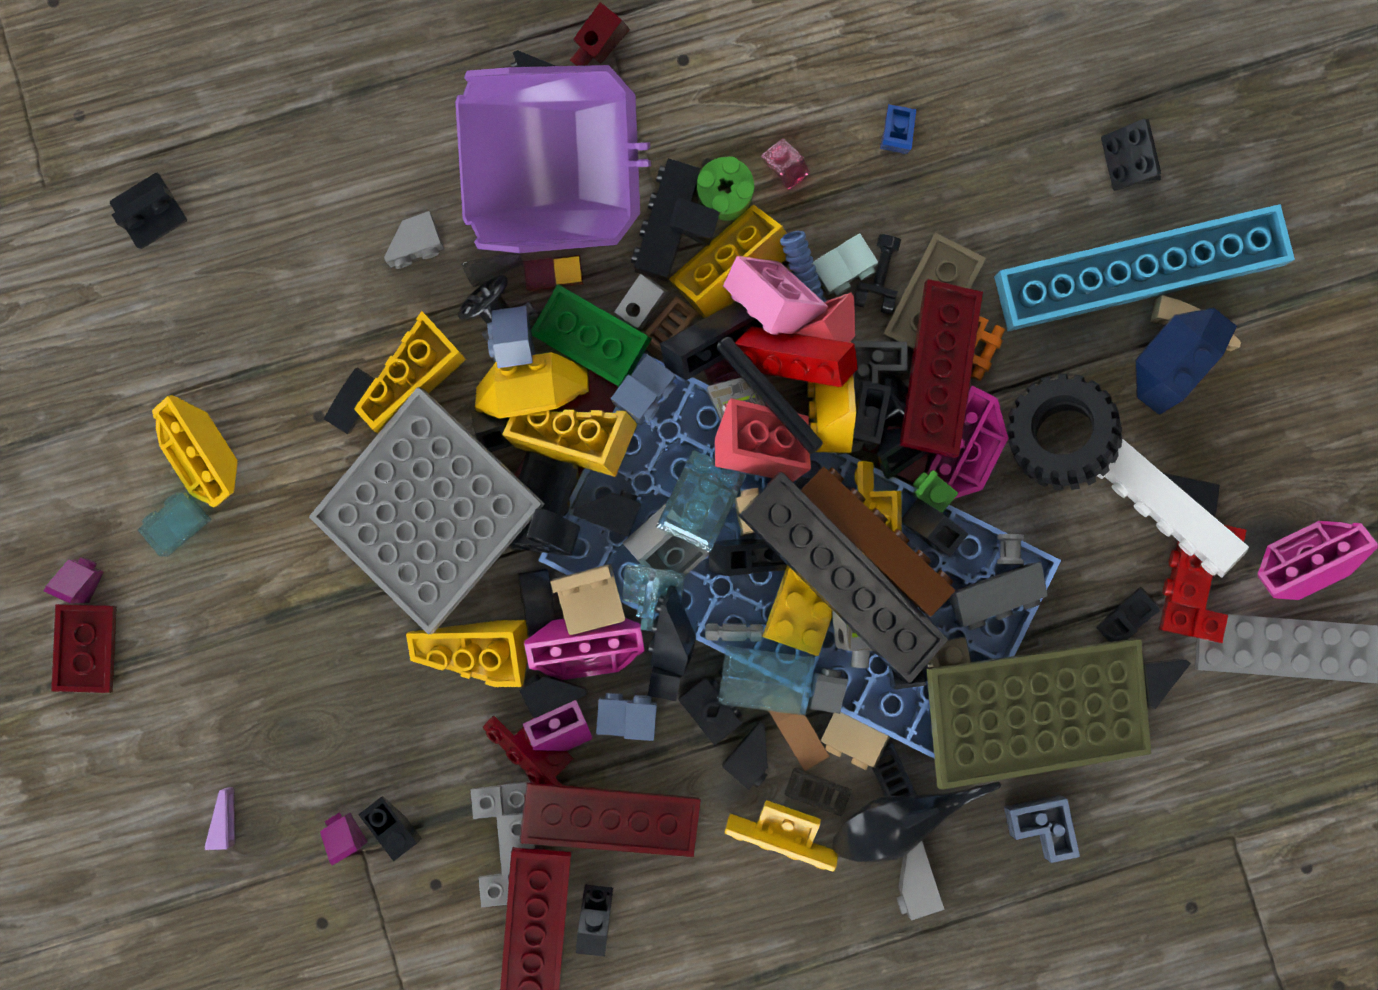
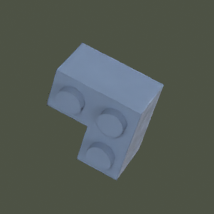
M520 306L492 310V322L487 323L490 339L488 340L490 357H493L494 362H497V367L503 368L533 363L532 355H535V348L527 307Z
M647 354L631 376L628 374L611 397L612 403L621 411H627L632 419L640 425L645 420L650 422L660 409L657 404L662 396L667 399L677 386L673 382L676 379V375Z
M606 693L605 698H599L596 734L624 736V739L654 741L657 702L652 701V697L647 695H634L633 700L623 699V694Z
M1057 795L1004 806L1009 833L1014 839L1018 840L1039 835L1044 858L1051 863L1080 857L1067 798Z

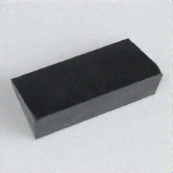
M1163 473L1215 517L1219 484Z

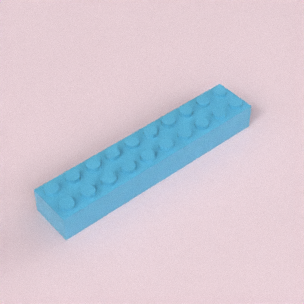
M1281 204L1000 270L994 276L1007 331H1013L1282 267L1294 261L1295 258Z

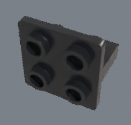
M1141 119L1101 137L1114 191L1134 184H1148L1161 180V169L1149 119Z
M159 173L152 174L110 200V205L115 213L111 214L117 225L128 232L138 249H143L187 222L185 214Z

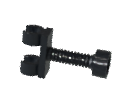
M885 234L879 235L877 247L881 249L882 253H880L881 256L875 273L876 278H874L873 285L863 282L858 283L854 306L864 307L867 294L870 292L884 296L881 312L887 314L893 312L898 291L884 288V282L888 273L887 268H889L890 257L893 252L899 251L900 238Z

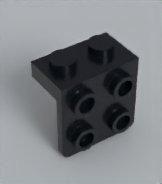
M527 451L518 479L544 503L541 509L563 517L569 511L571 490L576 486L579 479L578 465Z

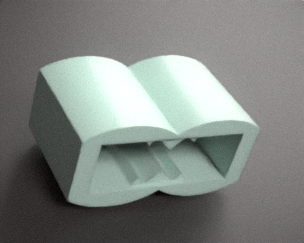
M859 233L821 256L812 264L816 266L815 272L818 273V280L827 294L830 295L835 292L838 296L851 288L849 283L859 277L862 281L876 272L874 267L877 266L878 261Z

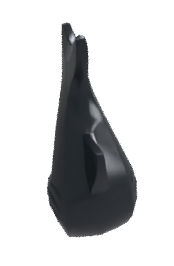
M993 782L944 794L877 798L857 811L841 826L833 838V850L840 857L856 862L897 860L913 850L954 812L966 804L999 789L1001 783Z

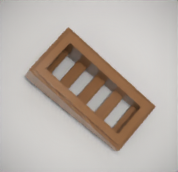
M675 296L645 331L644 334L652 338L646 350L659 360H662L661 346L658 341L662 343L669 338L658 329L661 327L673 337L687 329L697 317L698 312ZM674 308L686 317L684 321L672 312ZM667 318L670 319L673 323L679 326L678 329L674 328L665 320Z

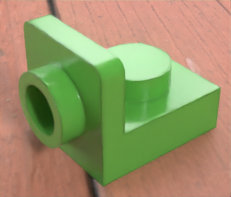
M934 470L928 474L923 471L912 484L916 488L912 495L943 513L957 496L958 492L938 477V473Z

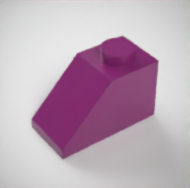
M80 557L79 560L68 559L45 586L44 592L68 603H90L104 572L95 568L97 563L87 558Z
M576 700L523 723L533 750L568 751L593 739Z
M340 812L324 821L327 827L320 831L329 862L332 866L356 852L368 842L351 813L343 817Z

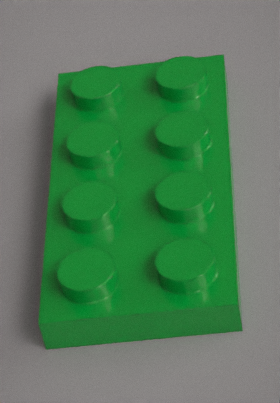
M557 284L531 329L532 336L618 387L628 374L631 376L652 340L651 337Z

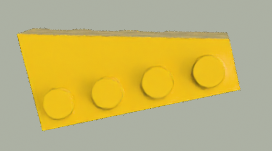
M423 311L416 318L417 322L410 332L407 331L401 340L402 343L397 351L384 364L385 368L379 377L374 379L354 408L377 434L417 387L423 388L429 394L466 360Z
M550 410L510 417L502 435L515 448L534 452L559 461L573 463L579 467L616 477L637 423L627 411L604 413L602 410H591V412H576L575 410L550 412Z

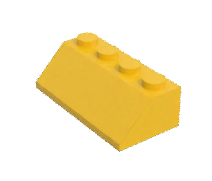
M753 204L745 213L713 239L710 245L704 247L671 276L669 280L702 317L707 318L735 302L731 297L732 294L723 285L736 256L782 263L786 260L787 254L783 251L784 246L781 245L780 239L787 232L782 225Z
M853 375L842 387L808 382L807 397L813 398V401H809L808 416L809 419H814V422H810V428L823 442L821 448L816 452L851 453L856 418Z

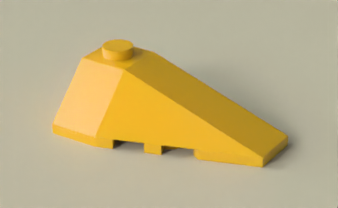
M497 620L442 627L429 635L424 630L406 633L410 660L438 670L448 669L460 673L461 677L467 679L473 677L486 681V685L493 687H522L524 684L527 666L524 641L528 639L526 620Z

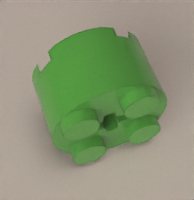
M730 156L717 158L707 163L700 171L697 179L698 203L720 212L718 219L722 221L737 219L748 210L754 193V179L749 168L737 158ZM720 186H730V193L720 192Z

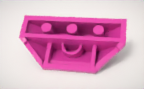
M971 385L968 392L959 456L953 458L933 453L927 465L926 474L934 470L938 473V477L958 492L954 499L983 490L1009 439L998 398Z
M1317 521L1268 545L1258 571V578L1273 598L1300 600L1350 576L1378 548V543L1362 523L1347 524Z
M627 618L620 623L574 635H569L565 619L553 620L524 641L529 668L535 671L539 670L546 675L560 680L620 672L637 655L645 651L641 625Z

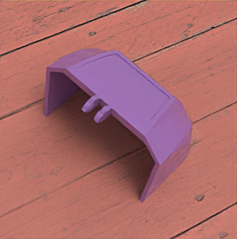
M609 65L508 67L466 71L464 78L468 81L464 94L458 95L455 101L462 217L465 225H471L477 236L474 242L477 249L526 253L617 245L640 215L638 167L651 166V160H638V150H648L651 147L650 142L637 143L636 97L633 91Z

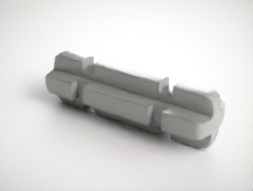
M708 623L705 628L706 640L718 641V638H722V641H746V638H748L751 642H760L763 639V626L761 624H750V627H746V624L723 623V626H718V623Z

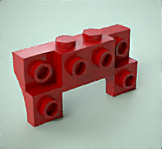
M1224 525L1240 540L1245 541L1247 530ZM1178 541L1176 550H1172L1169 558V567H1172L1170 579L1166 578L1163 585L1162 593L1166 595L1159 630L1223 643L1228 615L1205 610L1213 575L1202 567L1201 563L1203 561L1195 554L1190 556L1179 547L1180 541Z

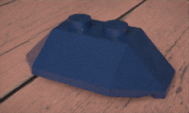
M1215 308L1174 315L1135 360L1136 397L1159 415L1183 401L1224 355L1237 326Z

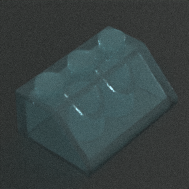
M725 645L718 704L806 715L815 658L812 656Z

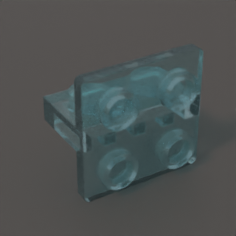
M626 565L622 600L638 603L636 617L642 618L641 630L652 631L658 599L660 595H666L670 585L675 586L679 598L682 600L685 574L677 573L673 570L652 569L644 565Z

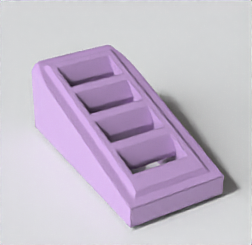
M233 787L219 790L205 850L228 849L235 844Z

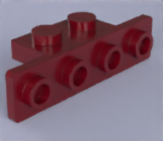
M492 716L485 723L483 729L486 731L487 737L493 743L499 744L506 752L508 759L512 763L519 765L526 772V776L531 783L562 785L555 777L574 759L567 751L533 750L524 727L513 735L495 716Z

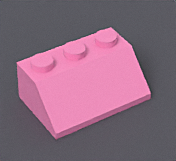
M736 256L723 285L732 294L733 300L741 303L751 317L758 319L763 324L765 331L774 335L779 333L793 334L824 313L828 308V305L778 261Z

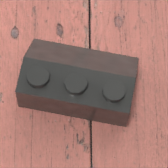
M1041 562L1028 563L956 590L949 597L959 626H968L969 630H973L986 625L984 619L996 616V619L1000 620L1013 615L1012 609L1023 605L1024 610L1040 605V599L1047 597L1043 567Z

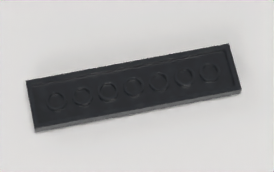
M782 471L778 472L738 515L902 680L910 684L948 641L944 634Z

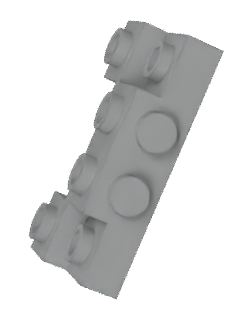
M530 781L471 789L473 819L497 817L502 871L501 874L479 877L481 907L507 905L512 847L543 850L542 846L520 843L527 782L531 783Z

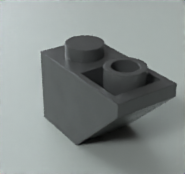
M822 668L821 673L814 672L808 706L810 709L840 714L848 679L841 677L842 672Z

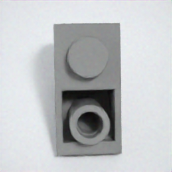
M430 211L402 220L384 256L386 263L390 267L395 266L396 269L404 268L412 264L411 260L419 257L429 259L439 254L438 251L444 249L435 220Z

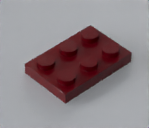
M55 604L51 691L113 692L117 606Z

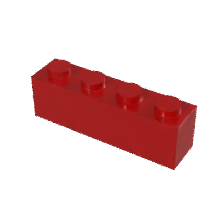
M750 327L735 342L763 374L842 387L858 369L855 343L794 333L774 335L758 327Z

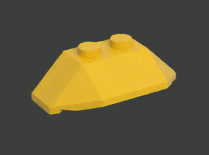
M553 352L532 355L533 363L498 368L497 362H495L476 387L475 409L477 412H484L487 415L500 419L557 409L574 400L579 394L583 395L589 392L588 368Z
M174 395L167 396L152 410L153 418L156 419L159 446L189 494L208 503L213 508L217 507L234 493L238 460L207 412Z

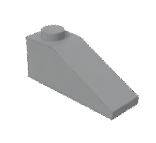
M922 841L908 854L903 856L899 881L901 896L896 897L901 913H907L911 921L945 910Z

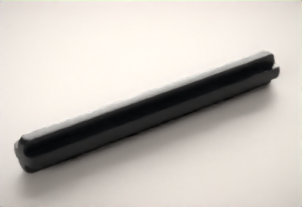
M730 337L722 339L716 347L723 357L808 453L812 454L819 450L823 445L822 440Z

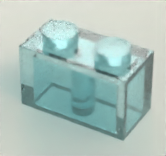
M176 492L165 500L164 504L166 506L158 513L153 511L142 520L143 525L138 531L159 556L168 557L212 520L189 493L181 492L179 494Z

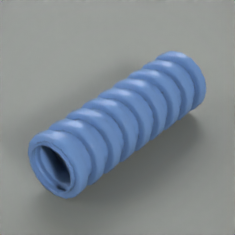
M793 231L787 233L780 239V242L784 246V253L787 254L786 261L790 262L788 264L789 269L792 270L791 272L825 302L826 298L823 296V289L820 288L821 282L818 280V273L815 272L816 266L812 264L814 260L810 256L811 250L807 248L808 241L805 240V232Z

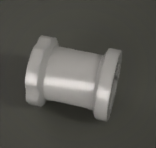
M997 535V539L1000 540V558L997 559V564L1023 565L1021 541L1024 539V535Z

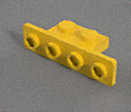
M858 461L854 472V480L858 486V491L866 499L863 504L871 511L874 508L879 510L888 519L885 524L893 532L896 529L902 532L901 491H874L873 462Z
M768 800L764 803L757 823L729 814L725 834L732 836L736 840L750 842L762 849L784 854L793 860L807 862L822 870L826 869L834 872L837 867L838 854L833 849L813 843L820 826L821 819Z

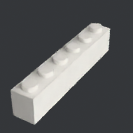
M1122 440V447L1118 449L1119 456L1116 462L1109 464L1110 471L1105 476L1101 474L1097 476L1101 479L1106 477L1113 483V490L1121 497L1125 498L1128 496L1135 503L1134 508L1144 517L1149 515L1158 522L1156 526L1163 534L1168 537L1173 535L1180 541L1178 545L1185 553L1190 556L1195 554L1203 561L1201 565L1208 573L1213 576L1218 574L1223 578L1245 555L1249 546L1125 440Z

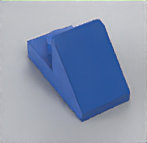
M888 104L880 149L903 154L909 153L913 142L916 109Z

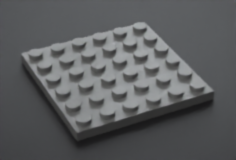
M417 387L311 513L309 518L429 635L438 629L531 521L535 509H541L544 503L423 388Z

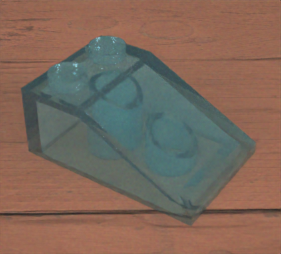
M693 450L656 527L711 553L745 480L746 474L715 467L714 459Z

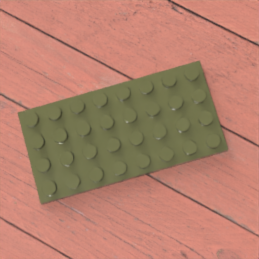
M1134 638L926 669L937 788L944 790L1151 754L1141 639Z

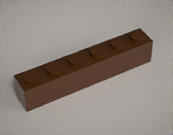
M823 466L801 491L927 617H931L956 591L951 586L954 581L942 570L937 573L929 566L932 562L931 559L918 549L914 552L907 545L910 540L898 529L893 532L885 524L888 519L879 510L874 508L871 511L864 505L863 502L866 499L855 488L847 489L841 483L844 478L834 468L831 467L827 470Z

